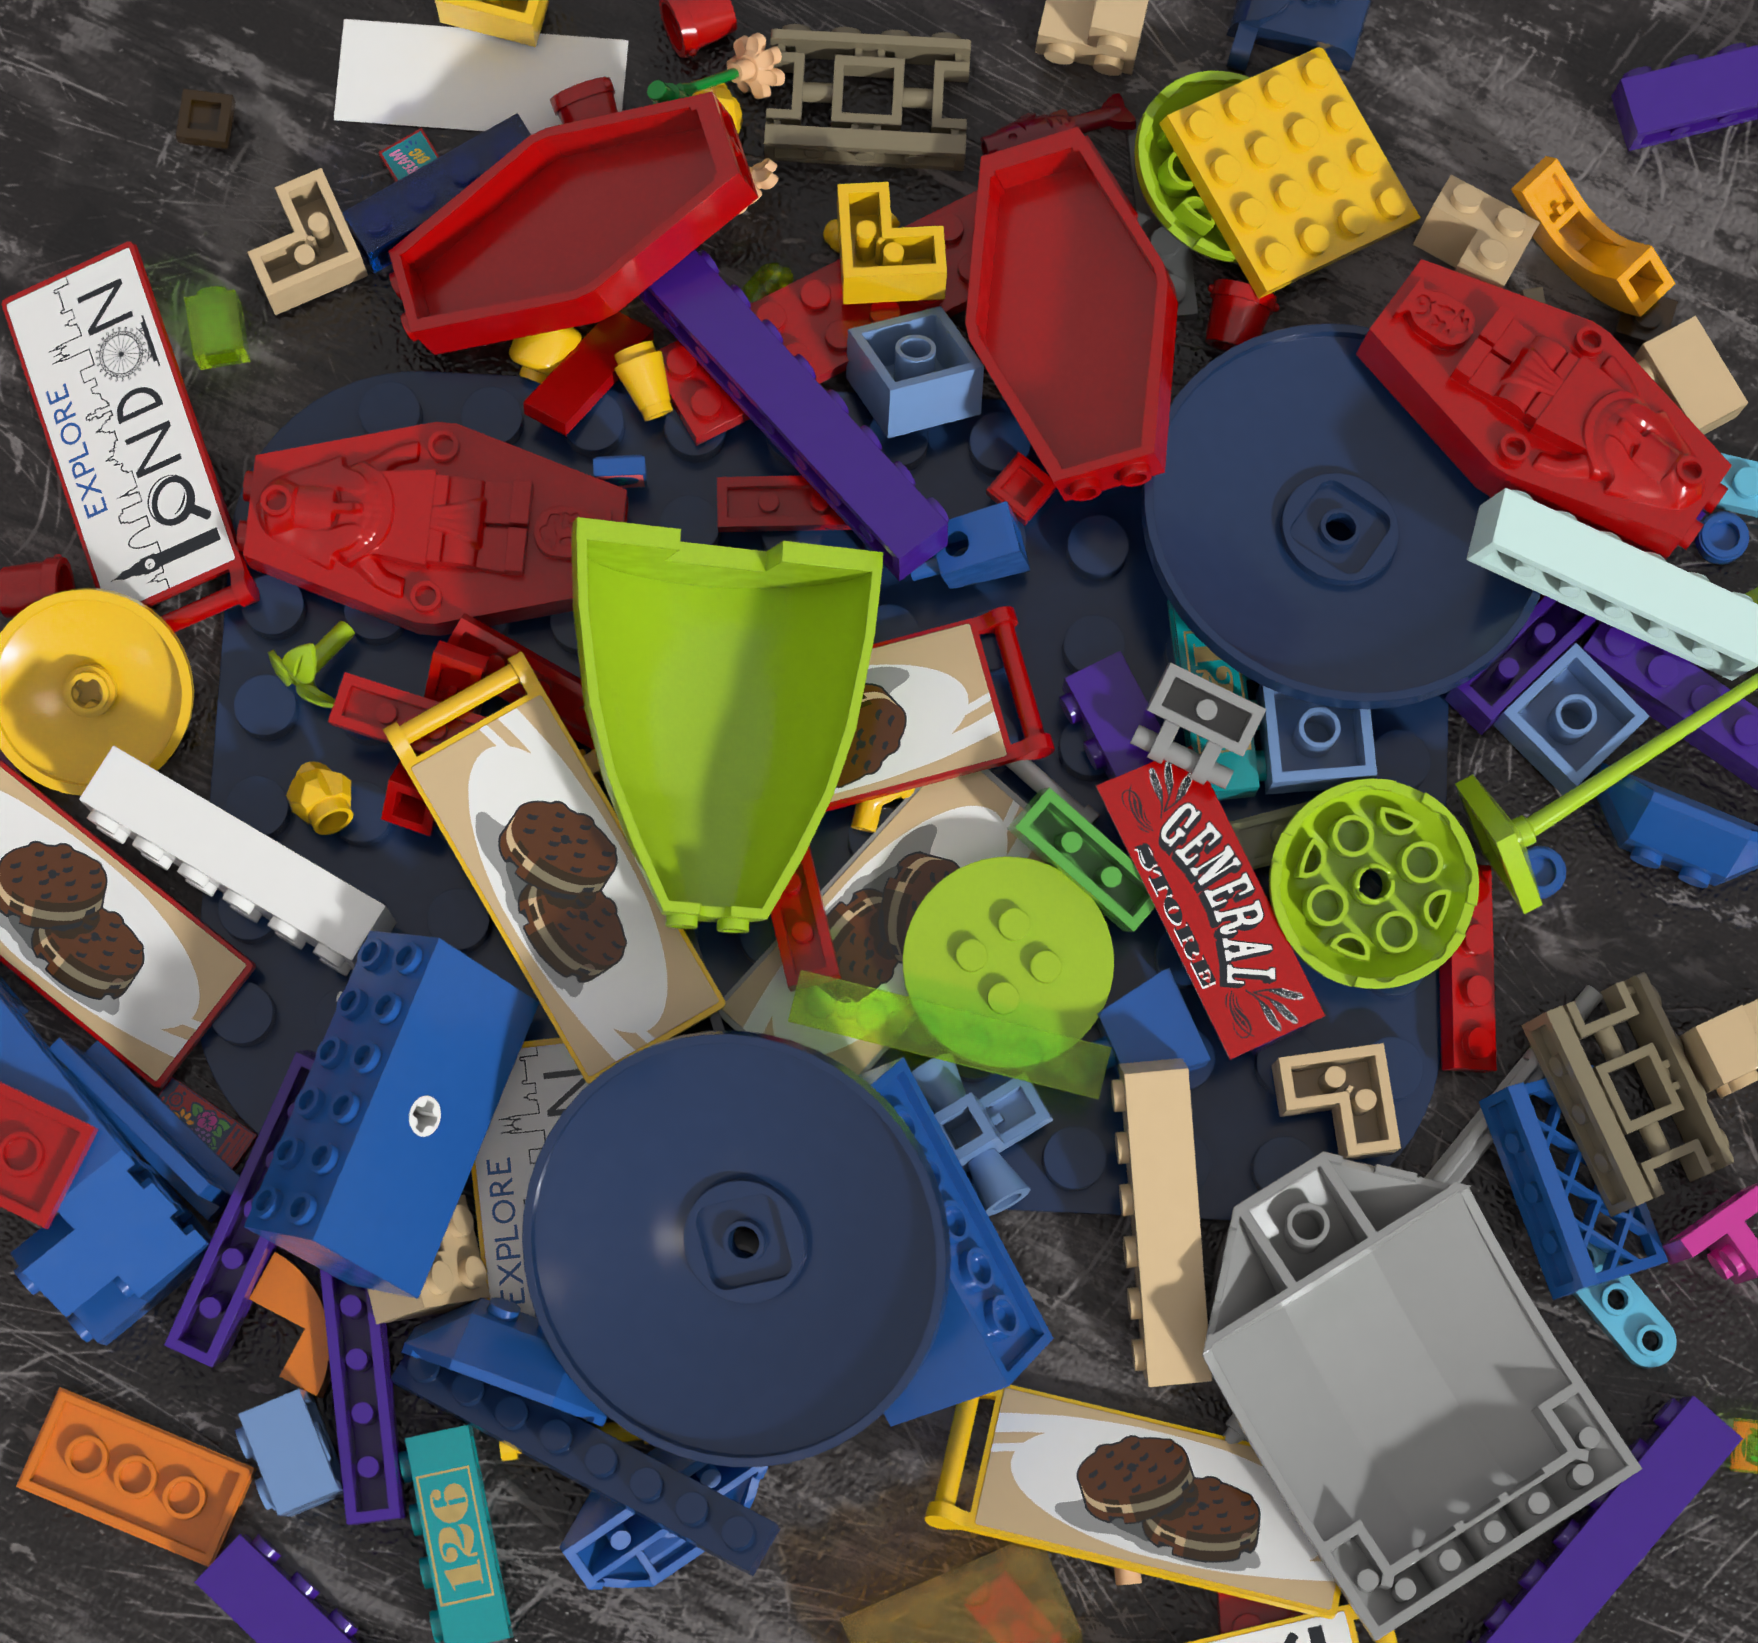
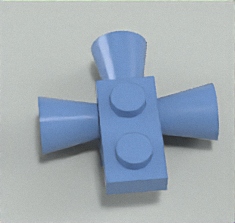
M952 1053L936 1056L912 1071L929 1106L935 1112L934 1115L965 1173L970 1171L978 1198L988 1216L1002 1212L1022 1200L1031 1189L999 1153L1054 1120L1029 1076L1023 1072L978 1099L972 1092L966 1095Z

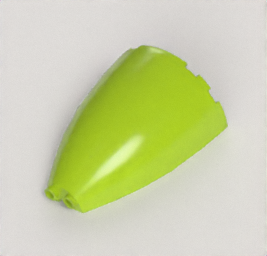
M577 517L573 521L571 535L572 591L584 709L602 779L628 846L661 914L666 916V927L695 929L698 927V921L717 922V931L747 933L749 932V922L768 919L801 863L834 795L857 728L875 637L883 552L782 541L768 551L680 542L681 529Z

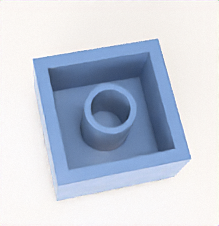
M941 306L848 329L847 358L849 361L846 367V378L887 438L981 414L984 365Z
M1575 643L1500 715L1493 726L1564 795L1584 781L1644 723L1649 715Z
M1259 685L1255 693L1256 700L1259 706L1266 709L1259 729L1261 750L1264 751L1267 778L1264 781L1266 794L1327 790L1342 783L1361 779H1374L1377 776L1370 709H1346L1313 704Z
M297 1389L238 1414L243 1426L235 1429L236 1436L246 1459L253 1458L257 1461L262 1477L256 1479L255 1484L266 1510L273 1508L278 1516L292 1517L343 1495L340 1462L313 1394Z

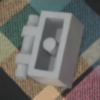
M1168 663L1145 709L1165 720L1158 733L1139 724L1130 743L1147 751V758L1161 764L1165 760L1190 772L1189 778L1204 785L1206 781H1209L1226 789L1234 770L1216 762L1222 748L1239 756H1244L1266 709L1173 663ZM1179 727L1207 740L1201 754L1173 741Z

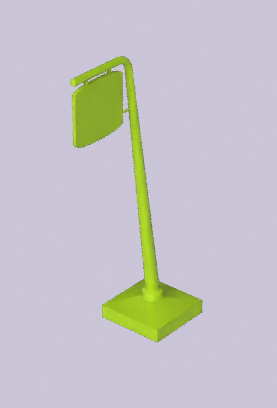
M1757 587L1745 593L1756 604H1758ZM1758 673L1527 818L1520 815L1511 820L1473 774L1455 783L1482 855L1523 914L1543 905L1526 848L1536 843V836L1758 689Z

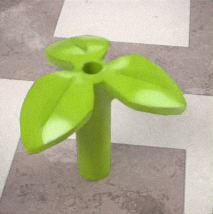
M339 621L315 646L313 643L297 646L288 651L282 659L277 655L275 649L269 651L268 656L276 675L286 687L294 684L296 692L304 700L317 706L333 708L335 699L316 687L315 675L354 637L355 632L346 622Z

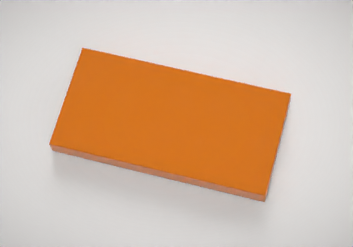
M59 1387L16 1487L209 1567L223 1549L257 1468L68 1389Z

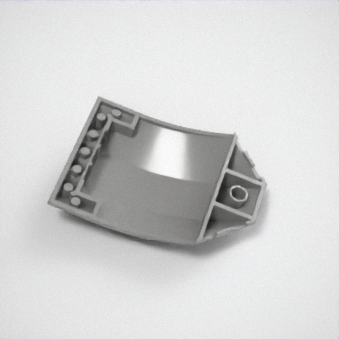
M1322 1152L1234 1206L1202 1356L1274 1486L1373 1641L1376 1642L1619 1485L1642 1468L1535 1307L1488 1225L1470 1190V1185L1457 1182L1445 1183L1417 1176L1418 1173L1379 1164L1372 1166L1343 1159V1156Z

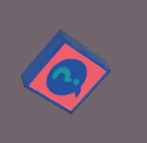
M602 456L593 459V474L595 478L621 488L647 487L645 456Z

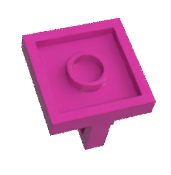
M1758 1183L1741 1189L1664 1243L1662 1246L1669 1264L1672 1265L1693 1258L1708 1247L1711 1252L1707 1254V1258L1714 1270L1724 1280L1731 1278L1736 1285L1758 1278V1239L1745 1222V1220L1758 1212Z

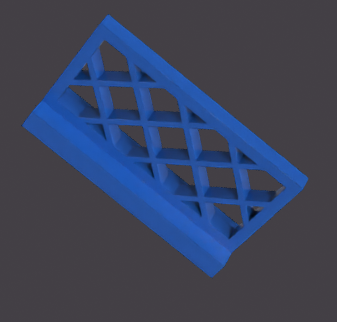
M59 1037L48 1048L68 1068V1071L122 1138L207 1221L212 1223L225 1210L240 1175L172 1111L122 1060L99 1041H96L86 1052H83Z
M1544 1078L1526 1084L1522 1082L1508 1086L1478 1102L1552 1299L1555 1300L1583 1289L1668 1262L1646 1202L1611 1217L1596 1184L1593 1191L1574 1180L1580 1162L1585 1165L1586 1163L1576 1141L1573 1142L1555 1130L1562 1111L1552 1090H1550L1547 1079ZM1534 1094L1551 1105L1545 1123L1537 1118L1529 1095ZM1551 1143L1569 1154L1564 1172L1558 1170L1555 1166L1549 1150ZM1569 1193H1572L1588 1204L1582 1222L1574 1216L1568 1200ZM1599 1211L1617 1222L1612 1241L1593 1230ZM1628 1230L1640 1237L1647 1256L1646 1258L1639 1259L1623 1249ZM1588 1243L1607 1253L1602 1271L1599 1273L1595 1272L1587 1250ZM1618 1261L1621 1262L1622 1264H1624V1265H1621V1266L1616 1267Z

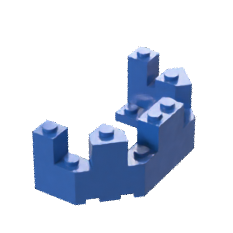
M0 975V1082L99 1129L57 1211L59 1214L54 1217L49 1229L42 1227L11 1252L18 1264V1267L14 1269V1273L30 1293L35 1295L41 1291L65 1317H68L67 1320L86 1343L94 1338L97 1343L107 1346L198 1271L212 1236L170 1184L152 1166L139 1159L64 1064L48 1049L47 1043L24 1016L29 1011L28 1008Z

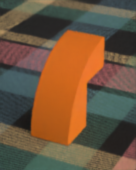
M274 1252L249 1299L304 1328L279 1377L317 1397L323 1398L331 1380L323 1296L315 1283L303 1270L282 1255Z

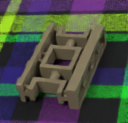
M789 24L783 26L782 29H771V47L777 46L782 55L781 61L774 65V68H778L786 73H794L792 110L766 108L765 159L769 158L772 161L964 171L967 119L942 118L944 81L968 83L971 40L961 39L959 35L948 32L935 33L931 37L911 36L910 33L903 30H886L882 34H863L860 30L852 27H837L832 32L812 31L808 26L801 24ZM805 58L835 60L833 83L804 82ZM905 64L935 65L933 89L903 87ZM844 76L894 78L892 115L842 112ZM803 102L832 103L831 127L801 126ZM902 107L932 109L931 133L901 131Z
M1645 972L1601 991V995L1610 1012V1015L1585 1025L1575 1001L1564 1006L1561 1005L1521 1025L1611 1217L1665 1194L1653 1169L1678 1158L1690 1182L1734 1163V1158L1729 1149L1728 1138L1724 1131L1719 1128L1707 1103L1706 1092L1702 1084L1696 1080L1684 1054L1683 1043L1673 1031L1662 1008L1661 997L1657 989L1651 985ZM1626 1020L1640 1047L1629 1053H1625L1613 1027ZM1593 1034L1606 1060L1605 1063L1594 1068L1591 1067L1579 1041ZM1634 1063L1656 1110L1630 1121L1609 1073ZM1671 1115L1685 1143L1672 1150L1658 1121ZM1639 1130L1652 1158L1638 1165L1624 1137Z

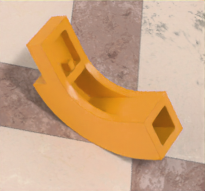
M1545 156L1511 188L1525 213L1540 222L1532 237L1541 249L1569 278L1606 305L1621 312L1641 317L1676 284L1652 245L1624 238L1610 229L1592 212L1557 158Z

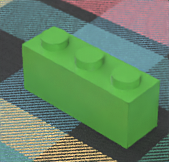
M1050 787L1040 789L1007 827L1013 835L1046 864L1059 869L1095 901L1100 911L1121 930L1134 932L1155 908L1132 859Z

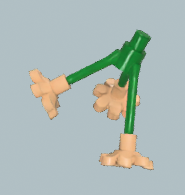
M754 33L749 38L745 35L734 42L733 47L736 56L727 61V70L690 83H679L677 85L656 80L649 85L647 94L653 100V104L689 97L693 93L732 81L738 83V88L743 93H752L756 99H766L771 96L770 86H781L784 84V72L774 68V65L781 61L782 55L777 46L765 50L766 39L763 34ZM769 158L749 167L759 198L762 195L760 189H771L779 179V177L773 174L778 165ZM746 207L743 211H741L739 214H742L743 212H745L746 209H747V207Z

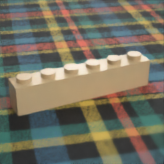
M1182 1058L1119 1064L1120 1079L1111 1080V1096L1114 1112H1123L1124 1132H1115V1147L1118 1164H1127L1128 1184H1119V1198L1122 1216H1131L1132 1236H1123V1250L1126 1268H1135L1136 1287L1127 1288L1130 1320L1139 1319L1140 1339H1131L1134 1371H1143L1148 1387L1212 1381V1374L1202 1356L1208 1331L1189 1069Z

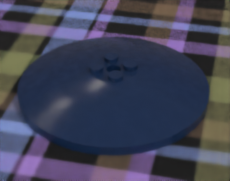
M1347 324L1301 325L1275 330L1249 339L1229 349L1209 362L1192 377L1170 405L1165 473L1152 476L1151 480L1142 484L1141 521L1145 544L1153 570L1166 597L1179 617L1205 646L1239 673L1276 692L1313 704L1346 709L1392 708L1421 702L1444 694L1466 683L1482 672L1508 648L1524 627L1541 594L1466 560L1479 507L1491 497L1477 489L1356 355L1370 328ZM1340 522L1346 525L1351 532V538L1345 541L1332 538L1326 530V524Z
M733 1030L706 1031L682 1035L638 1051L600 1074L564 1110L547 1136L536 1160L528 1185L522 1231L524 1270L529 1295L538 1322L553 1353L583 1394L606 1416L647 1443L677 1456L702 1463L729 1467H764L791 1463L834 1448L863 1431L896 1401L922 1367L935 1342L944 1316L951 1268L949 1226L944 1201L935 1174L917 1139L890 1103L867 1081L852 1070L813 1048L792 1040L764 1033ZM737 1227H748L757 1234L759 1248L756 1253H745L737 1247L734 1241V1233Z

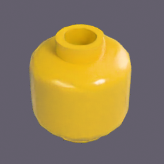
M572 327L513 339L509 355L515 363L522 365L519 373L520 376L542 383L563 359L575 349L582 340V335L577 329Z

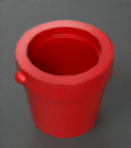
M659 0V8L665 31L675 52L681 58L694 57L699 49L737 30L736 15L731 0Z
M600 77L584 81L562 90L550 98L555 116H559L562 124L618 112L614 99L615 90L610 77Z
M1229 279L1215 280L1214 284L1208 286L1212 303L1205 342L1212 347L1226 352L1249 339L1262 335L1269 316L1280 308L1279 304H1277V296L1270 293L1258 299L1253 288L1248 283Z
M55 554L54 557H47L44 561L3 567L0 570V610L5 618H14L29 605L48 595L75 589L73 571L67 558L62 557L61 554Z

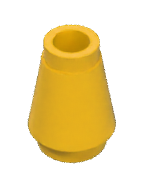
M653 341L630 346L614 355L618 364L614 370L638 410L642 413L644 421L659 418L673 411L670 403L671 398L662 351H656Z

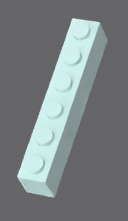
M1504 488L1480 505L1466 560L1731 681L1758 666V604L1754 603L1749 596L1738 592H1730L1711 583L1702 574L1687 572L1666 562L1659 554L1644 552L1622 542L1621 538L1613 533L1598 531L1577 521V518L1568 512L1555 511L1533 501L1532 497L1525 492Z

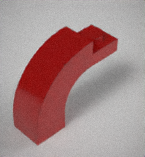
M439 641L433 651L424 697L441 703L482 680L486 676L489 657ZM483 703L469 710V712L480 715ZM414 752L417 757L421 755L420 753ZM399 761L388 781L381 820L431 836L437 823L403 764Z

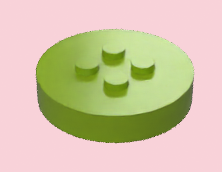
M994 857L973 862L957 869L935 885L918 906L906 934L903 947L902 971L908 1000L917 1019L940 1046L953 1055L979 1066L995 1069H1020L1038 1065L1059 1056L1076 1044L1092 1028L1098 1019L1097 1014L1103 1010L1110 993L1114 972V952L1107 923L1097 904L1059 869L1028 858Z

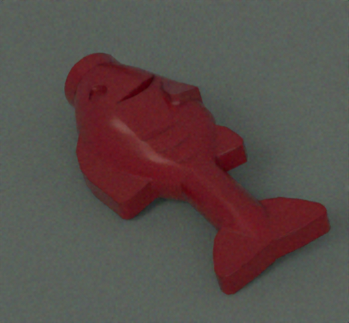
M1115 93L1103 103L1102 108L1074 116H1068L1066 109L1036 116V113H1027L1017 121L1001 127L990 135L981 137L980 143L984 156L1075 127H1079L1084 134L1108 126L1115 129L1133 130L1136 129L1137 125L1136 118L1125 107L1121 94Z

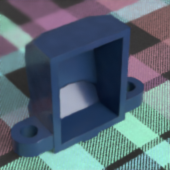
M1237 0L1227 32V36L1234 37V42L1226 67L1245 72L1253 45L1257 44L1294 56H1300L1320 47L1326 51L1335 68L1349 72L1371 0Z

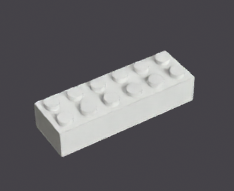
M114 745L79 798L91 811L87 819L97 825L96 828L121 844H124L126 839L130 837L134 840L132 846L141 851V855L167 871L171 864L174 863L179 866L177 872L185 877V881L211 897L218 889L224 893L222 899L231 904L230 908L255 923L258 922L261 916L270 920L268 926L275 930L277 936L301 950L306 942L315 947L313 953L320 957L319 960L344 976H347L350 969H354L358 952L365 943L369 931L391 933L397 923L387 907Z

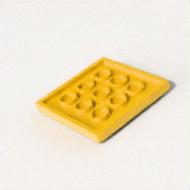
M1315 48L1167 115L1159 123L1258 299L1404 230L1420 219L1418 212L1323 48Z

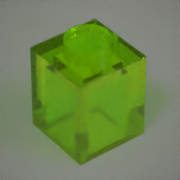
M211 286L198 290L195 296L184 297L193 356L201 370L251 362L242 304L235 289L227 290L222 286Z

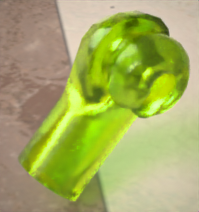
M778 262L763 264L743 285L742 291L751 304L793 283L792 271L788 267H781Z

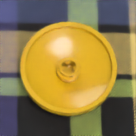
M99 588L70 589L48 595L32 603L19 612L1 631L0 749L8 760L27 777L52 790L81 796L113 745L156 771L168 761L180 745L188 729L194 704V683L191 666L187 654L174 631L162 617L148 606L134 598L111 590Z

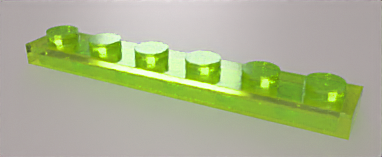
M804 970L800 971L788 1022L1099 1099L1111 1047Z

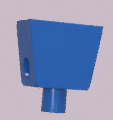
M1008 502L998 503L949 519L948 545L910 573L913 581L941 574L948 587L955 589L1031 571L1019 522ZM968 548L963 555L954 557L960 549Z
M1170 968L1161 971L1097 1014L1098 1019L1095 1023L1101 1038L1075 1049L1087 1077L1115 1066L1120 1077L1119 1064L1182 1058L1189 1071L1206 1066L1211 1060Z

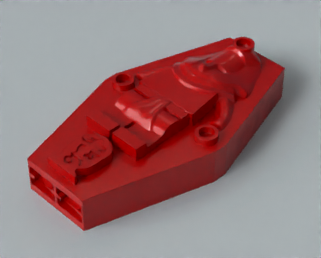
M713 92L552 126L528 136L389 250L394 272L389 274V278L395 293L403 302L405 312L400 315V318L409 338L414 342L419 340L434 355L597 323L618 313L759 198L732 116Z
M1079 127L981 156L965 320L970 343L1064 501L1072 499L1075 501H1087L1099 496L1103 490L1121 485L1133 487L1147 483L1151 480L1152 476L1165 473L1178 312L1175 287L1163 261Z
M1421 259L1370 327L1356 353L1361 361L1470 482L1491 498L1504 488L1525 492L1532 497L1533 501L1555 511L1568 512L1574 515L1577 521L1598 531L1613 533L1619 536L1622 542L1644 552L1659 554L1667 560L1677 545L1685 550L1688 549L1704 526L1703 523L1696 519L1701 510L1704 509L1711 514L1728 490V487L1720 483L1732 466L1728 460L1612 334L1589 319Z
M432 422L255 455L254 471L247 470L244 476L243 500L250 503L247 521L240 520L238 525L237 551L243 552L249 567L414 633L441 636L452 634L464 613L487 626H495L573 611L571 555L573 521L577 517L627 523L629 499L626 489L460 424Z

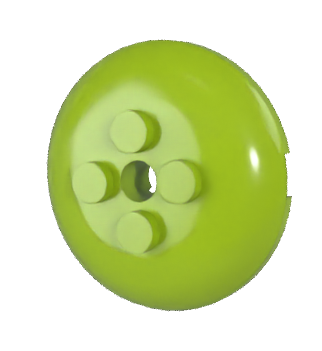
M1226 71L1196 72L1169 84L1153 99L1144 112L1135 138L1134 161L1136 176L1140 190L1151 212L1174 238L1206 257L1224 262L1238 263L1159 123L1167 115L1247 80L1249 77Z
M1355 780L1334 786L1318 794L1300 808L1288 822L1276 844L1269 873L1270 901L1279 927L1293 951L1313 970L1337 983L1362 989L1394 988L1412 983L1432 973L1443 965L1461 945L1466 936L1465 933L1470 924L1474 907L1477 906L1478 866L1475 853L1464 829L1454 815L1437 799L1426 792L1423 793L1393 780ZM1366 870L1376 872L1382 880V891L1375 899L1366 897L1359 890L1360 878Z

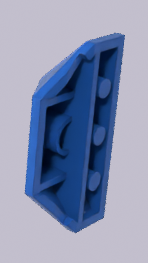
M1602 762L1593 771L1591 777L1610 765ZM1631 774L1596 796L1618 847L1631 852L1630 858L1638 864L1655 869L1659 868L1661 864L1678 871V878L1700 888H1707L1709 884L1717 886L1758 869L1757 825Z
M481 1297L416 1326L403 1346L401 1353L423 1359L586 1419L588 1422L603 1427L608 1416L583 1394L566 1373L553 1353L538 1319L520 1312L521 1308L512 1301L503 1298L487 1300Z
M658 1447L646 1454L749 1509L755 1499L760 1479L764 1478L768 1466L729 1467L707 1464L677 1456ZM594 1491L590 1492L560 1545L562 1553L588 1590H598L603 1587H654L705 1552Z

